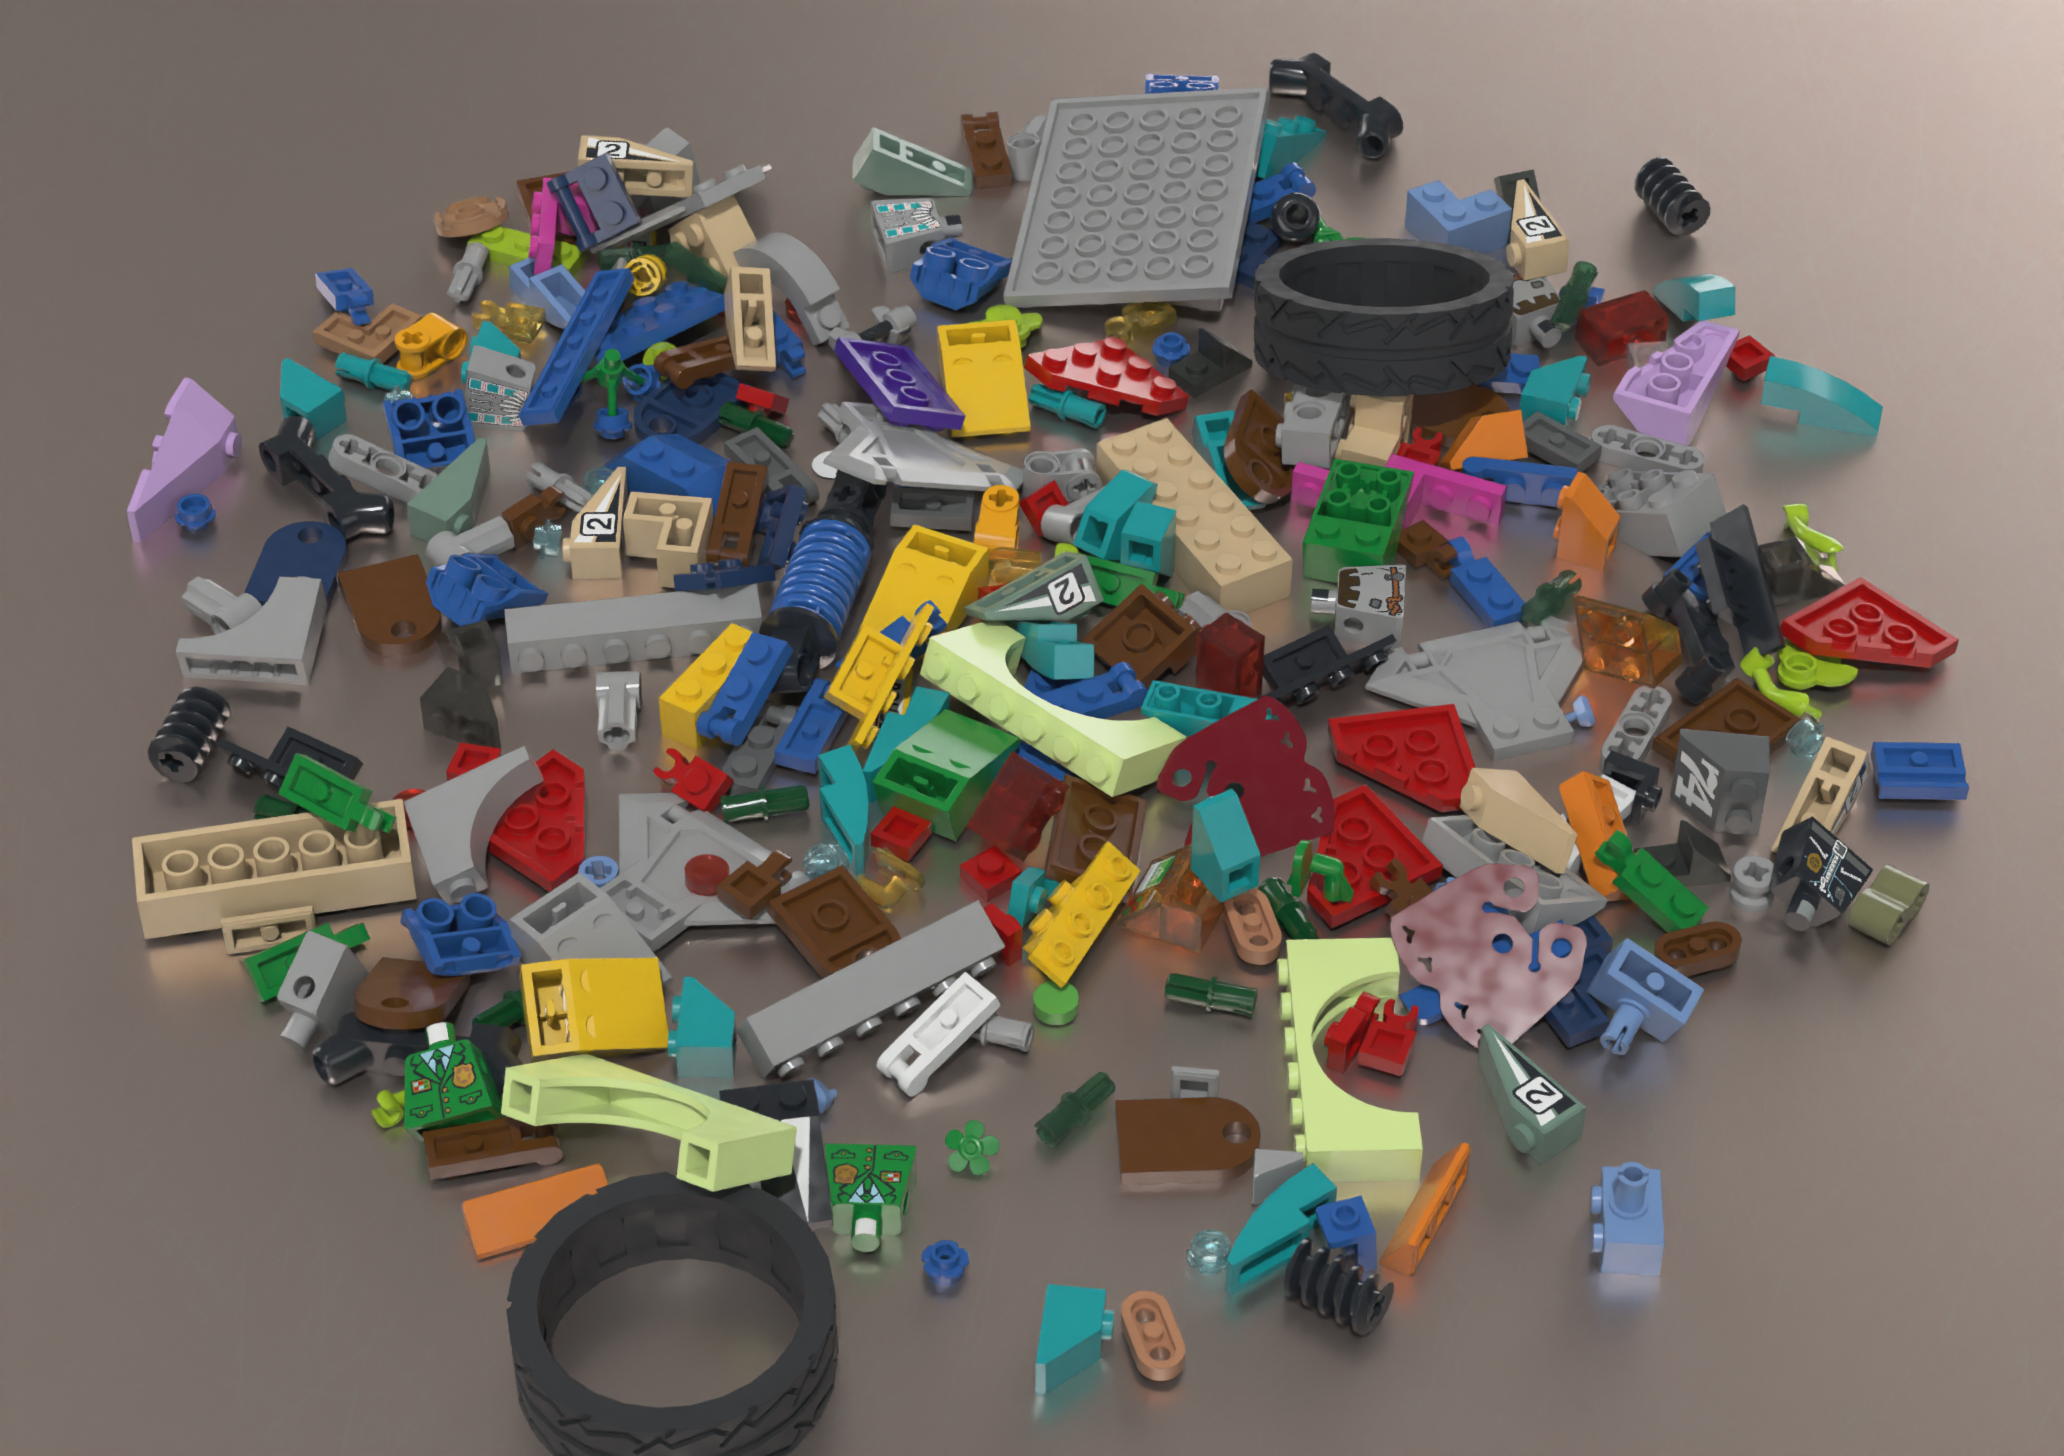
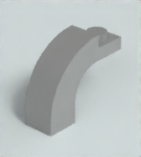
M774 232L762 236L733 252L740 267L770 268L771 284L779 288L790 300L813 345L820 344L829 339V332L835 327L843 330L850 327L834 295V292L840 290L834 277L821 259L797 238L786 233Z

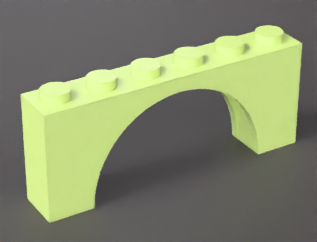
M987 620L930 637L920 671L922 677L944 691L949 692L955 698L1111 797L1156 782L1173 749L1187 739L1185 735L1156 717L1133 721L1094 718L1065 710L1037 697L1019 684L1012 676L1016 674L1026 637L999 620Z
M1392 938L1286 940L1285 958L1277 959L1276 972L1277 985L1286 986V993H1280L1281 1020H1289L1290 1027H1284L1283 1047L1284 1055H1293V1062H1287L1288 1091L1296 1090L1297 1098H1291L1290 1100L1291 1126H1300V1134L1294 1135V1152L1303 1153L1304 1169L1314 1163L1332 1182L1420 1180L1423 1147L1418 1112H1400L1383 1109L1352 1097L1327 1077L1317 1062L1313 1051L1317 1040L1332 1022L1343 1017L1349 1007L1354 1008L1362 992H1367L1381 998L1379 1004L1386 1003L1389 999L1397 1002L1400 967L1398 953Z
M586 1053L506 1068L501 1114L533 1126L557 1123L619 1125L648 1130L681 1140L676 1178L713 1192L792 1174L797 1127Z

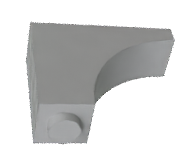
M279 576L277 585L268 601L243 623L211 636L179 638L176 655L183 677L309 685L327 608L321 579L305 576Z
M525 746L403 802L432 885L449 905L461 902L463 897L468 894L478 893L489 887L486 878L485 858L487 846L496 824L507 808L518 797L533 786L544 781L539 766Z

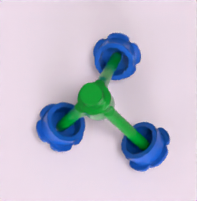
M616 349L607 350L600 363L585 372L567 408L573 406L575 400L580 398L583 392V383L595 377L598 378L600 385L607 388L608 407L597 410V420H595L593 428L600 431L602 437L609 439L625 436V431L630 430L633 426V423L629 421L628 410L617 407V387L621 385L622 377L624 376L623 384L626 392L631 393L632 399L639 402L655 388L661 387V382L658 379L660 374L655 371L653 365L645 366V364L640 363L627 368L620 359V352Z

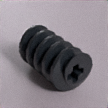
M1667 157L1651 159L1638 172L1634 185L1637 196L1644 201L1645 205L1666 225V228L1671 233L1679 236L1689 235L1699 230L1707 222L1711 209L1709 202L1688 182V179L1680 173V170Z
M202 687L187 688L179 693L175 704L172 705L168 716L165 717L162 726L158 729L155 738L151 741L148 748L149 760L162 776L179 783L190 782L196 777L198 769L202 767L205 757L208 756L211 750V745L215 744L218 734L222 731L225 722L231 714L230 705L225 698L215 691Z
M1308 1237L1303 1239L1294 1251L1285 1271L1284 1290L1286 1296L1294 1300L1301 1298L1305 1306L1311 1309L1318 1307L1321 1314L1328 1318L1335 1316L1336 1321L1344 1326L1352 1324L1353 1331L1361 1335L1372 1331L1383 1319L1389 1308L1393 1296L1394 1283H1388L1380 1291L1378 1290L1380 1274L1373 1272L1363 1282L1361 1279L1364 1266L1356 1263L1346 1273L1344 1272L1347 1264L1345 1256L1340 1254L1330 1265L1328 1264L1330 1257L1329 1248L1322 1246L1313 1256L1311 1253L1314 1241Z

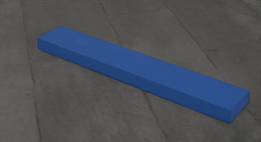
M630 268L595 272L519 413L523 426L559 423L635 280Z

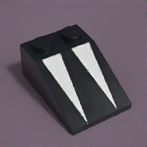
M814 1080L719 1090L721 1101L797 1127L792 1174L749 1183V1185L753 1189L758 1187L784 1201L808 1223L811 1229L832 1226Z

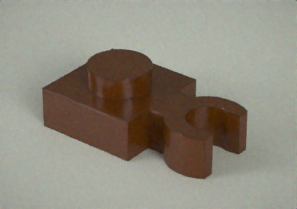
M554 485L549 486L542 491L539 498L531 493L501 513V517L507 522L514 536L515 547L511 549L517 551L527 543L535 540L546 532L545 522L550 519L558 520L566 514V508L557 503V501L565 497L563 491Z
M1395 858L1385 866L1387 871L1393 876V881L1386 880L1379 871L1369 879L1370 885L1377 893L1388 895L1392 901L1384 908L1391 917L1433 892L1422 878L1411 884L1407 880L1405 866ZM1403 926V930L1408 933L1407 936L1412 941L1416 931Z

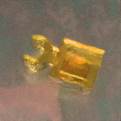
M482 300L480 302L481 314H472L473 328L480 330L482 322L489 321L510 340L530 344L533 343L546 322L545 308L510 301L505 308H502L493 301Z
M1164 301L1132 303L1122 308L1123 317H1113L1104 323L1105 336L1111 337L1116 334V337L1123 340L1126 345L1130 344L1134 336L1138 334L1148 338L1177 322L1176 310Z

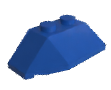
M679 434L653 435L622 450L595 472L596 478L605 482L617 467H626L628 495L631 492L712 498L714 520L727 462L732 461Z

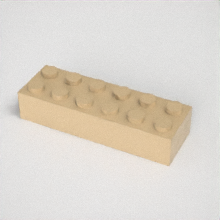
M1167 418L1097 443L1096 473L1101 478L1102 487L1106 486L1122 469L1129 470L1158 484L1152 501L1153 505L1176 510L1174 571L1193 593L1199 591L1203 595L1207 594L1227 611L1236 610L1243 613L1251 612L1291 596L1293 559Z
M403 799L368 803L397 817L390 833L380 829L373 831L360 823L355 832L345 831L312 812L132 838L136 898L145 939L222 928V918L305 906H313L314 913L318 914L417 899Z

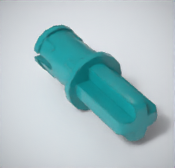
M343 352L336 360L335 368L337 370L335 374L338 377L359 381L370 389L378 386L405 394L410 391L411 384L413 383V376L407 371L383 365L382 360L377 358L367 360Z
M1034 384L1031 388L1029 402L1032 405L1057 413L1061 420L1065 421L1069 418L1097 429L1105 419L1106 406L1104 404L1081 398L1073 390L1063 392L1048 388L1043 384Z

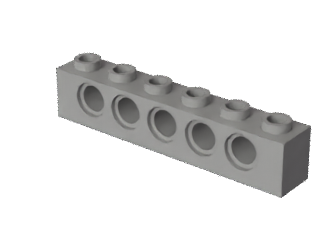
M1293 384L1292 402H1286L1284 423H1278L1275 436L1276 447L1282 448V464L1297 465L1298 462L1321 468H1330L1352 408L1350 407L1351 394L1316 390Z

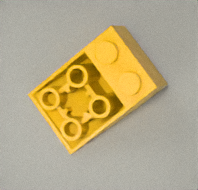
M1003 320L937 326L938 367L942 388L965 414L961 430L950 429L951 438L1031 431L1021 346L1016 321Z
M914 524L895 548L860 628L866 624L880 632L901 616H904L911 622L918 607L924 602L931 600L941 612L939 615L947 624L946 628L936 635L957 630L967 616L964 607L978 600V587L989 586V548ZM925 653L921 655L919 658L924 659Z
M658 957L575 958L521 964L519 978L531 1063L585 1053L598 1058L668 1049L669 1032Z

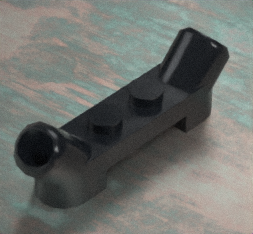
M1310 53L1300 59L1275 58L1271 61L1269 91L1273 95L1298 96L1356 136L1357 151L1362 157L1368 159L1383 157L1388 151L1389 141L1402 133L1403 120L1397 108L1381 96L1368 101L1330 75L1331 63L1319 54Z
M300 416L285 418L281 422L277 435L259 444L261 459L272 477L282 486L297 480L322 504L325 523L338 529L343 534L345 541L360 533L385 535L392 529L395 514L393 500L387 494L357 492L345 475H339L330 466L329 461L323 454L318 455L313 450L316 432L313 424L306 418Z
M350 1012L340 1019L335 1035L314 1046L312 1060L321 1079L332 1086L345 1081L361 1071L404 1076L406 1058L411 1054L428 1050L427 1037L425 1032L385 1029L372 1026L360 1021L354 1012ZM474 1023L470 1037L456 1036V1041L470 1040L482 1051L502 1102L506 1068L524 1065L518 1058L522 1042L514 1031L506 1027Z

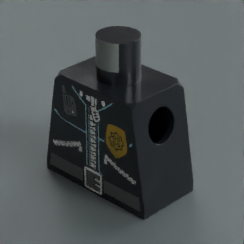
M1812 816L1782 832L1769 887L1771 892L1788 906L1784 915V922L1794 930L1805 931L1810 926L1817 927L1843 914L1865 884L1873 869Z

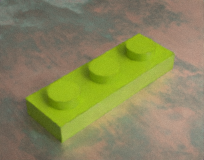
M497 225L489 230L474 234L467 245L472 242H479L489 250L488 261L510 266L528 258L531 236L530 233ZM555 240L552 264L555 267L562 264L574 277L587 261L586 251L580 253L576 245Z

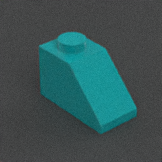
M1047 1284L1036 1357L1035 1394L1046 1395L1101 1359L1103 1340H1112L1115 1310H1106V1289Z

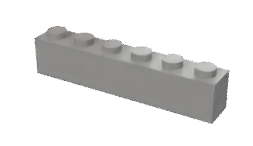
M757 584L723 589L679 591L504 609L511 674L701 655L731 623L755 633H759L762 623Z
M977 900L747 1017L736 1032L763 1079L776 1072L783 1078L805 1065L803 1061L805 1057L815 1052L818 1053L820 1058L844 1045L842 1038L854 1032L860 1038L876 1030L883 1024L881 1018L892 1012H895L897 1018L908 1014L921 1005L919 999L932 992L935 998L940 997L964 972L971 973L973 978L985 974L997 965L994 959L1005 948V945Z

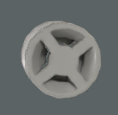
M1746 856L1735 863L1729 897L1736 907L1747 912H1761L1772 905L1775 895L1771 892L1769 884L1774 863L1760 856Z

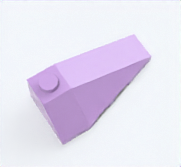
M1708 321L1698 322L1675 338L1673 346L1663 353L1656 351L1650 355L1649 363L1641 368L1634 366L1627 371L1614 392L1613 400L1639 433L1689 446L1708 408L1737 342L1740 330Z
M183 378L168 402L164 415L170 421L164 436H155L152 444L154 453L151 470H142L127 508L133 542L141 543L178 512L177 503L182 497L201 493L226 471L232 459L240 454L242 436L237 432L235 416L191 378Z

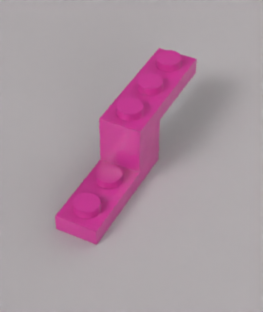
M545 177L543 178L542 191H534L531 210V237L528 258L535 259L534 274L536 275L551 269L555 233L575 235L556 194H551L546 185L552 178ZM578 183L570 186L569 189L590 232H596L600 227L583 192H578Z
M1391 454L1384 466L1414 471L1402 529L1411 525L1421 505L1499 526L1504 516L1506 485ZM1298 462L1292 475L1291 502L1315 509L1330 470Z

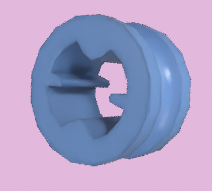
M593 856L581 863L578 873L580 872L597 887L601 888L618 876L619 868L612 858ZM604 876V879L597 880L594 877Z

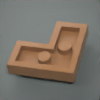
M391 303L373 318L371 323L354 326L350 316L336 311L312 331L314 344L338 354L346 352L367 360L377 358L384 363L398 351L394 340L396 334L415 324L423 317Z

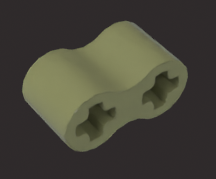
M1886 864L1878 873L1871 886L1864 890L1856 899L1850 911L1847 924L1888 946L1892 945L1906 923L1913 919L1922 908L1930 885L1897 867Z

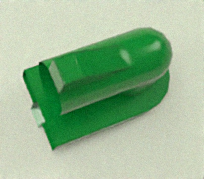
M1302 839L1296 848L1292 872L1286 883L1292 886L1291 895L1300 898L1311 877V872L1324 876L1323 896L1326 900L1332 902L1342 900L1351 903L1354 891L1344 875V864L1342 861L1317 852L1312 859V842Z

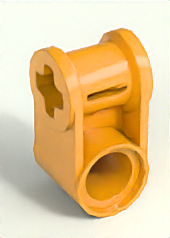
M436 313L426 314L421 320L396 334L394 339L395 346L400 353L397 369L407 371L413 376V380L427 377L434 370L461 355L467 344V332Z
M995 485L984 492L979 522L976 523L974 544L989 548V560L1015 562L1018 552L1020 528L1019 517L1017 516L1019 494L1014 488L1007 485Z

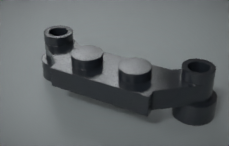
M1673 568L1660 582H1654L1642 594V600L1652 613L1661 618H1666L1671 612L1673 613L1693 663L1692 667H1687L1675 679V685L1687 700L1699 704L1712 691V684L1719 677L1726 678L1734 670L1735 665L1729 652V644L1723 637L1717 623L1718 618L1710 612L1706 604L1701 603L1688 589L1691 586L1689 578L1682 571Z

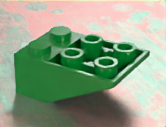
M1334 458L1302 541L1303 577L1338 583V572L1343 567L1393 565L1414 478V471Z
M945 709L894 748L872 781L882 812L888 813L893 806L931 821V832L957 841L1021 740L1019 737Z

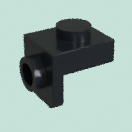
M1611 750L1604 761L1603 774L1636 791L1631 822L1640 825L1648 811L1655 812L1661 800L1663 788L1657 786L1660 768Z

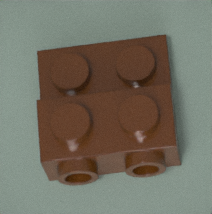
M1142 583L1081 639L1084 643L1094 644V656L1109 669L1120 662L1129 663L1136 672V681H1141L1146 688L1167 669L1176 674L1205 646L1200 637L1203 629L1198 622L1187 613L1183 616L1179 615L1174 611L1176 608L1172 601L1163 592L1158 590L1154 594Z

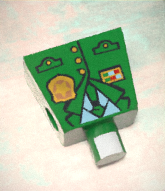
M436 1023L427 1027L425 1031L428 1050L411 1054L405 1060V1130L423 1143V1132L506 1118V1115L501 1114L502 1103L482 1051L470 1040L456 1041L454 1025L452 1023Z
M825 1143V1166L833 1231L837 1234L851 1235V1245L858 1251H874L880 1245V1235L897 1236L903 1232L917 1182L916 1145Z

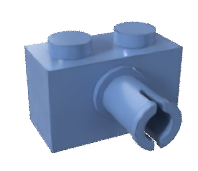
M1626 938L1606 956L1586 992L1616 1011L1605 1033L1602 1034L1599 1040L1605 1049L1612 1040L1616 1041L1610 1052L1624 1055L1627 1053L1629 1045L1639 1027L1664 1043L1685 1025L1704 989Z
M1626 1162L1620 1167L1602 1166L1599 1186L1591 1185L1589 1203L1590 1214L1598 1215L1599 1223L1592 1224L1591 1252L1600 1253V1273L1659 1276L1665 1246L1661 1169H1647L1644 1165L1637 1162Z

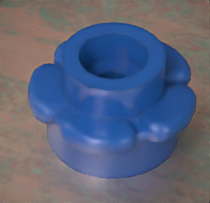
M1168 332L1155 339L1152 352L1158 364L1170 367L1186 358L1190 353V345L1180 334Z
M189 494L178 501V513L175 514V521L178 525L185 526L188 530L199 531L206 528L215 519L216 512L212 509V505L206 496L202 494Z
M941 1240L924 1249L921 1256L922 1262L925 1263L923 1270L933 1283L942 1286L953 1285L964 1276L965 1267L969 1265V1254L966 1249L959 1248L957 1242Z

